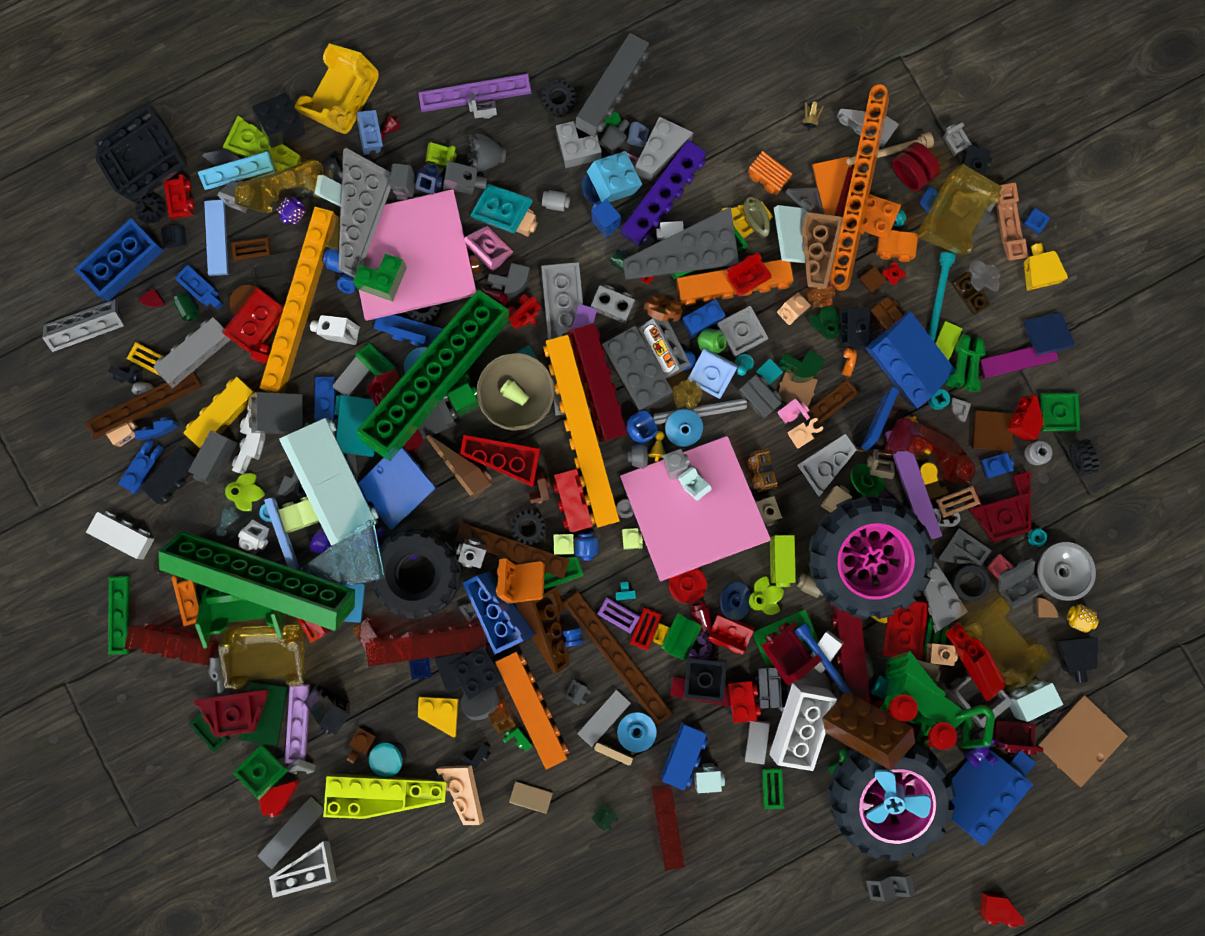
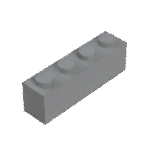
M213 317L210 320L204 321L196 332L188 334L185 341L180 345H175L167 356L159 358L153 367L174 388L231 339L221 333L224 328Z

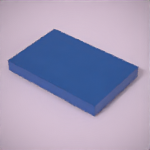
M892 387L881 399L861 445L862 449L867 451L878 441L898 395V389Z

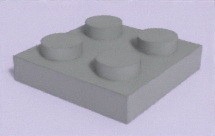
M751 306L716 324L719 330L724 333L727 345L734 358L769 339Z

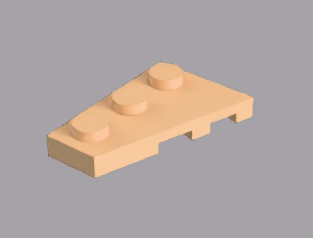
M472 765L438 767L436 771L446 781V791H450L454 799L453 805L463 825L482 824L484 820Z

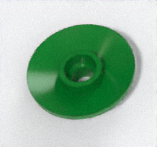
M860 463L853 467L851 470V481L856 490L864 496L877 495L879 497L881 491H884L883 478L870 475V467L867 464Z

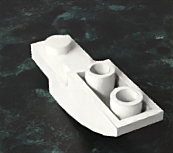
M249 406L247 408L248 414L246 418L242 419L240 424V432L247 436L242 439L240 453L234 458L232 463V471L240 474H245L251 458L259 460L265 441V434L251 433V428H249L251 409H249Z

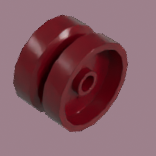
M913 142L905 149V153H900L892 160V167L899 180L914 192H919L927 185V181H932L940 174V166L935 156L927 147L919 142Z

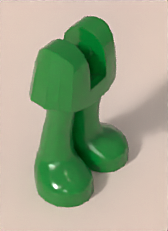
M962 334L955 347V351L958 354L956 369L948 377L945 385L954 388L964 386L963 388L967 391L978 392L981 391V382L978 378L980 357L985 356L984 339L976 337L971 351L968 350L970 335ZM967 357H970L969 372L965 380Z

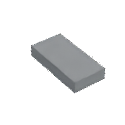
M355 357L333 384V388L345 396H351L369 374L370 370Z

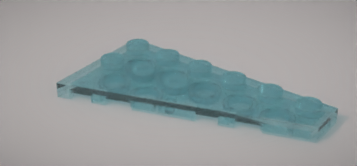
M374 520L365 522L303 566L299 571L346 587L385 578Z

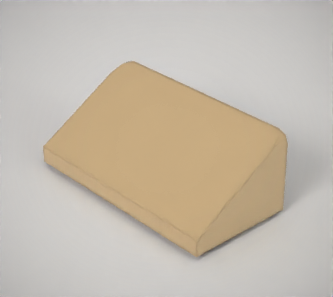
M515 782L509 803L547 814L553 793Z

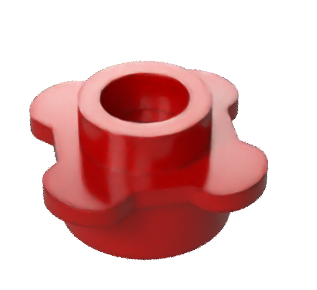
M892 263L890 268L883 271V276L891 285H896L898 280L906 275L905 271H902L897 263Z

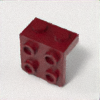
M994 721L993 740L995 741L994 744L999 746V749L1010 753H1017V750L1031 755H1037V752H1043L1044 749L1034 744L1036 724Z

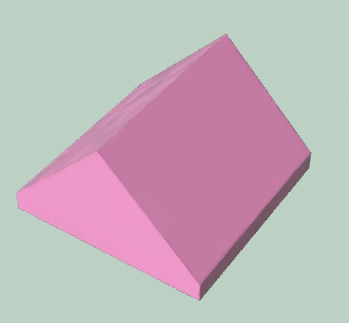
M488 226L464 238L466 246L492 272L513 253Z

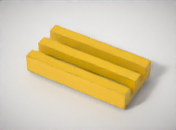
M135 342L126 359L159 375L154 368L134 359L133 356L135 354L153 364L156 363L155 360L136 350L140 348L158 358L163 356Z

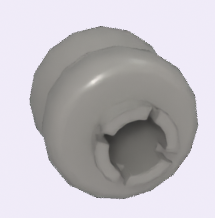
M1045 441L1030 443L1024 451L1026 460L1032 465L1045 464L1053 455L1051 446Z

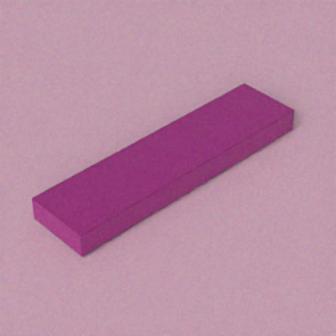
M1033 347L981 359L979 364L983 379L1055 362L1059 359L1057 352L1036 356Z

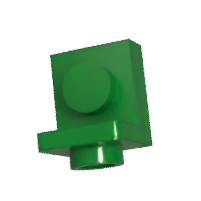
M520 726L516 729L511 727L504 733L506 736L503 739L504 743L514 736L516 738L514 741L521 750L524 748L528 751L534 745Z

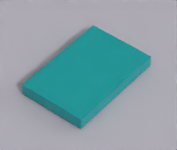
M487 184L470 216L473 219L515 234L533 201L529 197Z
M340 395L336 439L343 453L368 457L374 456V450L361 442L356 432L376 408L372 399Z

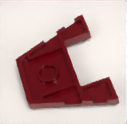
M1031 471L1012 476L1018 496L984 506L981 505L977 489L974 487L980 504L968 509L991 542L1031 532ZM969 491L964 494L959 495V497L963 498L971 495V492ZM972 498L967 501H964V504L967 505L969 503L974 502V499Z

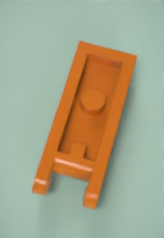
M174 575L172 576V582L183 626L195 624L200 608L196 584L190 580L179 582L178 577Z

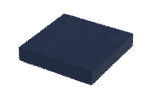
M1061 312L1026 320L1023 323L1036 356L1072 348L1075 345Z

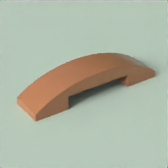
M1016 183L996 186L999 229L1009 261L1028 258L1026 240L1022 238L1017 208L1019 198Z

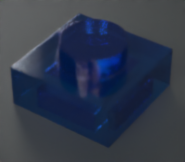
M430 657L409 660L412 680L432 677Z

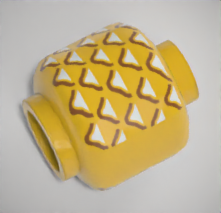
M1078 604L1072 606L1067 614L1069 625L1084 633L1098 626L1099 619L1097 618L1096 611L1085 605Z

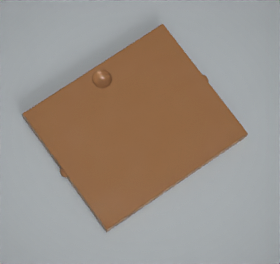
M1082 695L1037 745L1044 748L1043 753L1057 765V768L1061 769L1079 787H1082L1128 736L1107 717V714H1104L1085 695Z

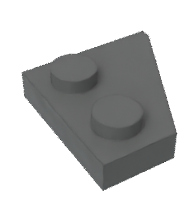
M958 528L937 560L981 566L991 550Z

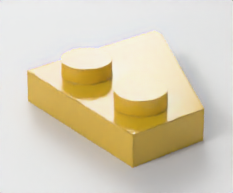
M419 697L418 717L448 735L456 737L458 698Z

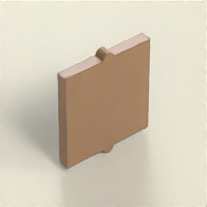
M785 372L782 382L779 383L778 394L781 396L780 401L790 403L796 398L799 404L803 402L809 408L811 399L815 395L813 392L817 379L813 378L805 383H796L791 381L794 374Z

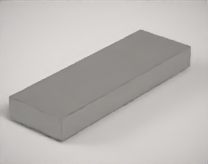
M615 690L577 734L592 747L631 702L619 691Z

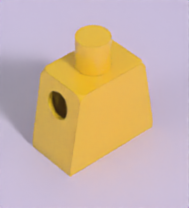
M1042 243L1031 246L1033 256L1028 257L1024 261L1027 291L1062 283L1068 279L1055 251L1045 253Z

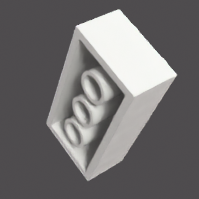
M792 683L769 754L777 765L810 771L814 770L826 734L822 717L837 700L828 689Z

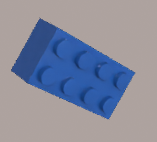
M131 218L74 270L99 297L108 302L164 250Z

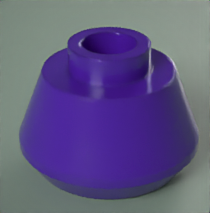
M323 529L317 531L310 543L311 551L324 554L330 552L334 545L331 546Z

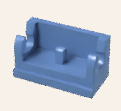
M376 110L357 112V125L363 156L369 155L372 150L379 153L383 144Z

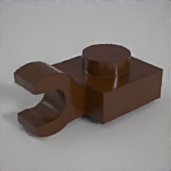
M358 727L349 743L354 748L349 754L347 761L354 764L361 752L367 754L376 736Z

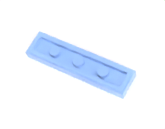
M223 200L204 201L208 275H229L225 203Z
M274 497L265 499L264 501L287 566L300 570L288 533L285 532L276 499Z

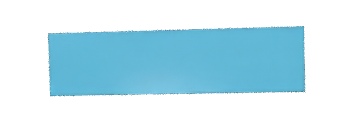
M266 151L201 170L198 174L204 189L207 190L228 184L231 180L239 181L273 171L276 168L270 151Z

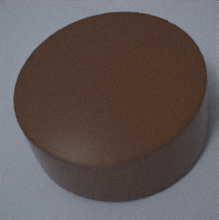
M471 255L469 260L472 274H479L480 268L477 255Z

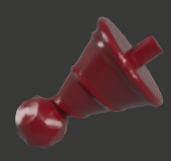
M388 115L384 128L380 131L382 140L385 138V134L402 129L397 123L400 120L398 117L394 120L391 115Z

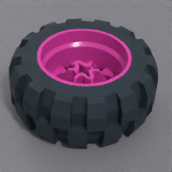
M877 495L861 496V498L855 500L849 498L837 504V508L830 514L826 512L818 522L819 528L816 534L811 536L808 548L810 551L808 563L811 576L825 598L840 611H846L853 617L867 619L869 616H876L878 619L894 615L893 611L899 608L905 610L916 602L914 599L915 595L919 590L925 591L931 579L928 576L929 568L934 567V551L930 548L932 539L926 526L919 521L918 516L902 504L889 498H880ZM860 530H865L863 534L864 537L861 536L859 532ZM872 531H876V538L869 540V534ZM888 531L893 534L887 540L882 541ZM857 536L858 542L855 545H850V539ZM890 545V551L884 554V547ZM846 546L850 548V551H843V548ZM852 555V561L849 564H845V557ZM868 555H873L874 560L871 561ZM889 559H899L897 566L890 564ZM880 564H885V569L882 572H877V567ZM851 569H853V573L851 574L849 579H847L845 574ZM866 569L865 576L858 577V572ZM872 575H876L879 584L872 585Z
M921 742L914 743L891 771L893 773L898 772L895 776V781L903 785L905 795L928 794L930 796L931 806L929 815L921 818L904 809L899 814H892L896 815V820L891 821V813H889L882 823L868 820L864 811L884 803L885 790L875 778V771L889 769L853 748L846 752L847 760L844 763L838 762L832 774L834 783L829 786V803L832 807V815L842 835L852 846L859 847L861 853L872 858H879L880 855H884L887 861L904 860V855L909 853L913 857H917L927 852L925 846L930 842L934 841L937 844L946 833V830L943 828L944 823H951L955 805L951 801L955 797L953 781L947 774L946 767L928 747ZM908 774L913 775L910 778H906ZM907 785H911L909 790H906ZM872 793L870 798L865 799L867 794Z

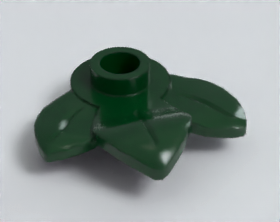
M824 304L820 314H809L811 326L821 331L824 338L830 340L839 335L840 313L837 314L833 306Z

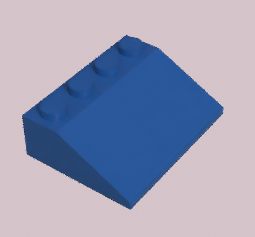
M911 311L865 347L909 406L917 409L928 401L955 371L954 367Z
M990 749V754L994 755L998 760L994 765H991L984 758L976 769L966 760L951 778L955 790V797L951 801L955 805L952 821L983 846L1034 785Z

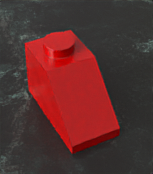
M296 779L271 787L259 800L262 815L269 814L270 817L282 814L281 810L288 806L300 784V780Z

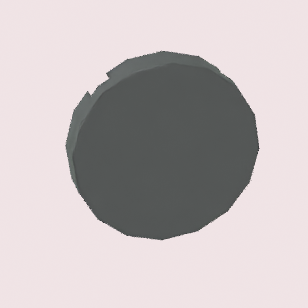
M493 686L470 700L464 693L461 699V709L471 720H482L489 717L488 714L494 712L499 704V694Z

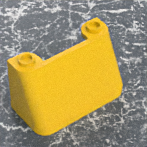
M329 43L323 54L324 63L329 68L312 98L303 95L298 99L294 107L299 113L339 133L347 134L357 119V112H361L372 92L379 74L378 70L362 53Z

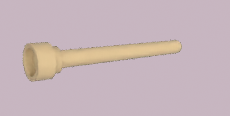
M928 132L921 134L917 140L880 149L877 158L905 151L913 142H919L925 147L931 148L934 145L933 136ZM856 156L848 158L846 163L854 165Z

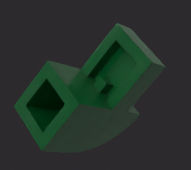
M809 350L802 362L785 353L778 365L781 366L783 371L794 374L791 381L805 383L816 376L826 359Z

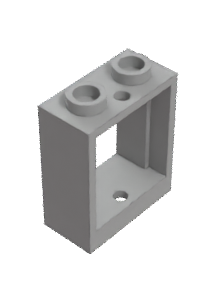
M966 670L967 674L962 678L958 677L953 680L951 687L948 689L964 710L971 707L958 690L972 680ZM1003 690L996 695L999 699L989 706L995 718L1013 704ZM981 713L971 717L977 726L985 727V714Z

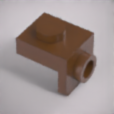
M544 472L536 473L540 491L529 493L531 503L541 504L546 500H550L548 489H551L549 477L545 478Z

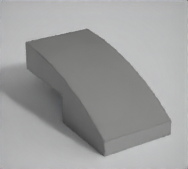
M758 720L749 722L745 762L764 764L769 722Z

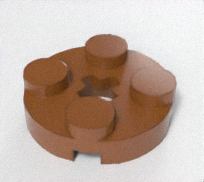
M654 294L653 298L646 300L644 311L647 309L649 316L661 321H668V318H674V322L681 318L682 303L665 299L660 294Z

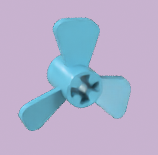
M891 770L875 771V778L885 790L884 803L867 812L866 818L868 820L882 823L889 813L899 814L904 809L921 818L929 815L931 798L928 794L905 795V788L903 785L896 783L895 774Z

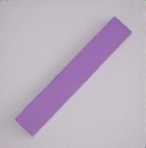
M528 73L418 92L422 112L469 104L468 100H472V93H475L477 103L532 94Z
M905 427L885 432L911 511L926 526L931 539L941 537L942 533Z

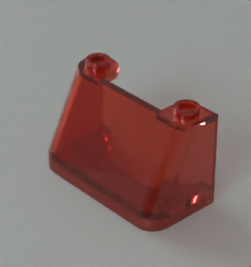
M910 418L897 420L884 449L891 454H896L897 451H907L914 455H920L927 450L939 456L936 466L942 470L941 479L947 482H972L976 471L975 465L959 443Z

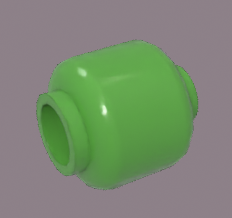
M706 328L699 334L697 343L701 351L706 348L719 354L726 347L727 340L722 331Z

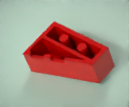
M577 469L554 475L556 482H553L555 493L560 494L561 498L558 501L560 512L564 511L566 519H563L565 530H570L572 534L593 528Z

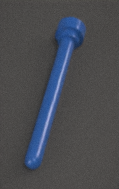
M807 622L796 629L794 632L798 638L805 639L815 655L819 654L823 660L821 661L822 665L843 694L847 691L854 695L811 636V628Z

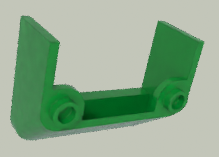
M208 587L203 593L195 626L203 648H208L211 635L223 633L227 629L228 623L265 618L268 626L275 627L278 639L282 638L286 617L285 613Z

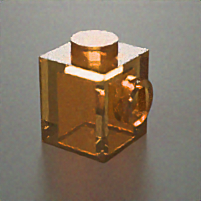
M504 698L500 699L497 709L488 714L491 724L498 734L516 726L510 706Z

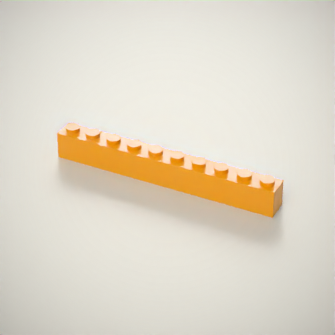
M318 207L314 208L260 388L266 392L285 393L324 265V254L326 249L329 248L338 219L333 211Z
M565 335L546 340V346H543L546 358L550 357L552 364L548 365L550 374L556 377L557 383H554L556 395H561L562 401L559 402L561 413L565 412L567 420H564L566 431H570L572 435L569 442L571 449L576 450L577 457L574 460L577 469L581 468L582 476H579L581 485L587 489L588 494L584 495L586 504L592 507L593 513H589L592 525L596 524L598 528L619 522L569 336Z

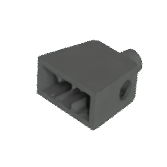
M448 161L443 190L453 189L454 192L473 194L474 187L486 189L487 178L476 176L477 168Z

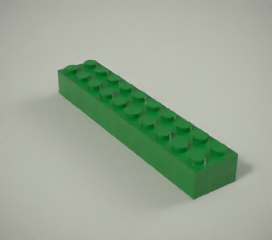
M477 290L356 430L359 440L388 461H391L508 323L509 310L480 290Z
M180 531L158 551L159 570L334 631L339 628L355 608V589L184 531Z

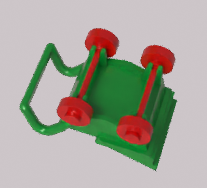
M910 651L890 657L887 660L886 664L889 666L884 674L889 682L885 699L875 701L872 705L891 715L896 720L908 721L919 725L913 727L915 743L921 742L929 749L932 746L939 750L950 749L957 740V733L954 728L964 721L961 747L963 749L988 747L991 745L995 716L988 706L979 705L967 710L961 709L944 697L945 692L937 687ZM981 713L985 714L984 738L970 740L971 717Z

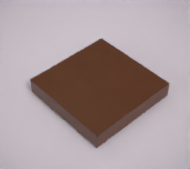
M974 411L972 449L1012 452L1013 433L1008 430V426L1014 414Z

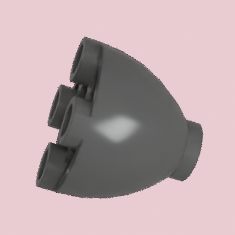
M478 133L470 135L469 146H471V152L467 154V165L477 168V171H486L499 163L505 162L506 149L501 147L494 139Z

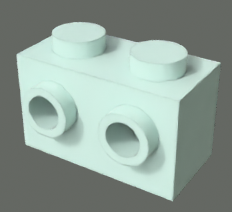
M713 763L702 764V767L694 768V782L697 793L722 792L721 786H725L724 774H722V771L717 766H714Z

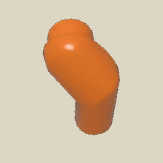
M846 348L843 355L847 360L842 374L851 377L856 363L857 352L855 349Z

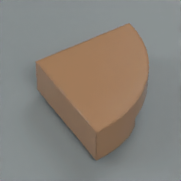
M1036 598L1037 617L1058 618L1057 610L1051 602L1043 598Z

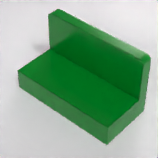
M677 613L661 648L669 655L686 661L702 626Z

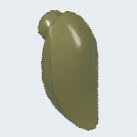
M748 197L744 202L745 218L750 227L759 236L766 238L770 233L768 212L760 200L756 197Z

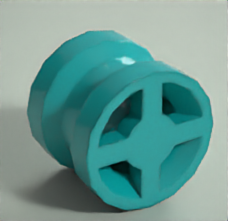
M939 389L927 401L928 405L934 410L943 409L950 402L949 393Z

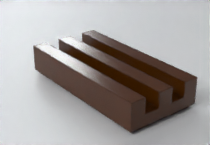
M269 237L231 242L234 262L272 257ZM265 243V246L236 250V247ZM265 250H266V252L237 256V254H244V253H251V252H258V251H265Z

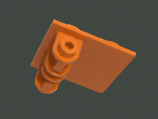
M869 194L861 235L866 232L887 240L901 205ZM853 221L851 227H855L857 222Z

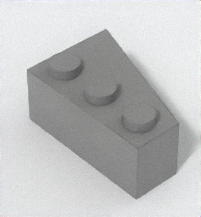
M659 117L635 166L637 175L652 181L678 154L687 140L692 141L693 132Z

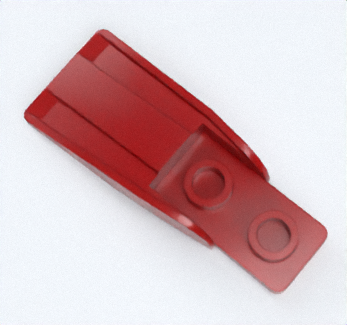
M956 623L946 631V635L956 648L962 663L985 700L990 701L1006 686V683L989 650L979 639L970 638L961 624Z

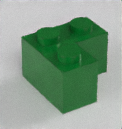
M385 253L378 270L360 265L353 283L360 291L393 302L407 267L403 259Z
M465 373L447 394L460 416L479 407L477 390L474 386L470 387L469 384L472 381L468 373Z

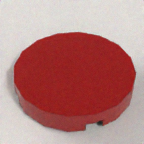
M699 568L669 578L670 593L679 602L694 603L699 601L705 594L707 580Z

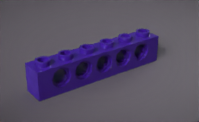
M687 140L621 228V234L638 247L642 242L644 243L649 235L651 236V230L653 228L657 229L660 222H662L661 217L663 214L670 212L675 198L679 199L682 196L684 186L686 184L690 185L696 176L694 175L696 170L703 168L706 163V152ZM688 162L692 167L685 168L682 164ZM673 177H678L681 181L679 183H674L671 179ZM665 191L668 192L670 196L664 198L660 195V193ZM652 206H656L659 209V211L653 213L649 210V208ZM640 221L647 222L648 226L642 228L638 225V223Z

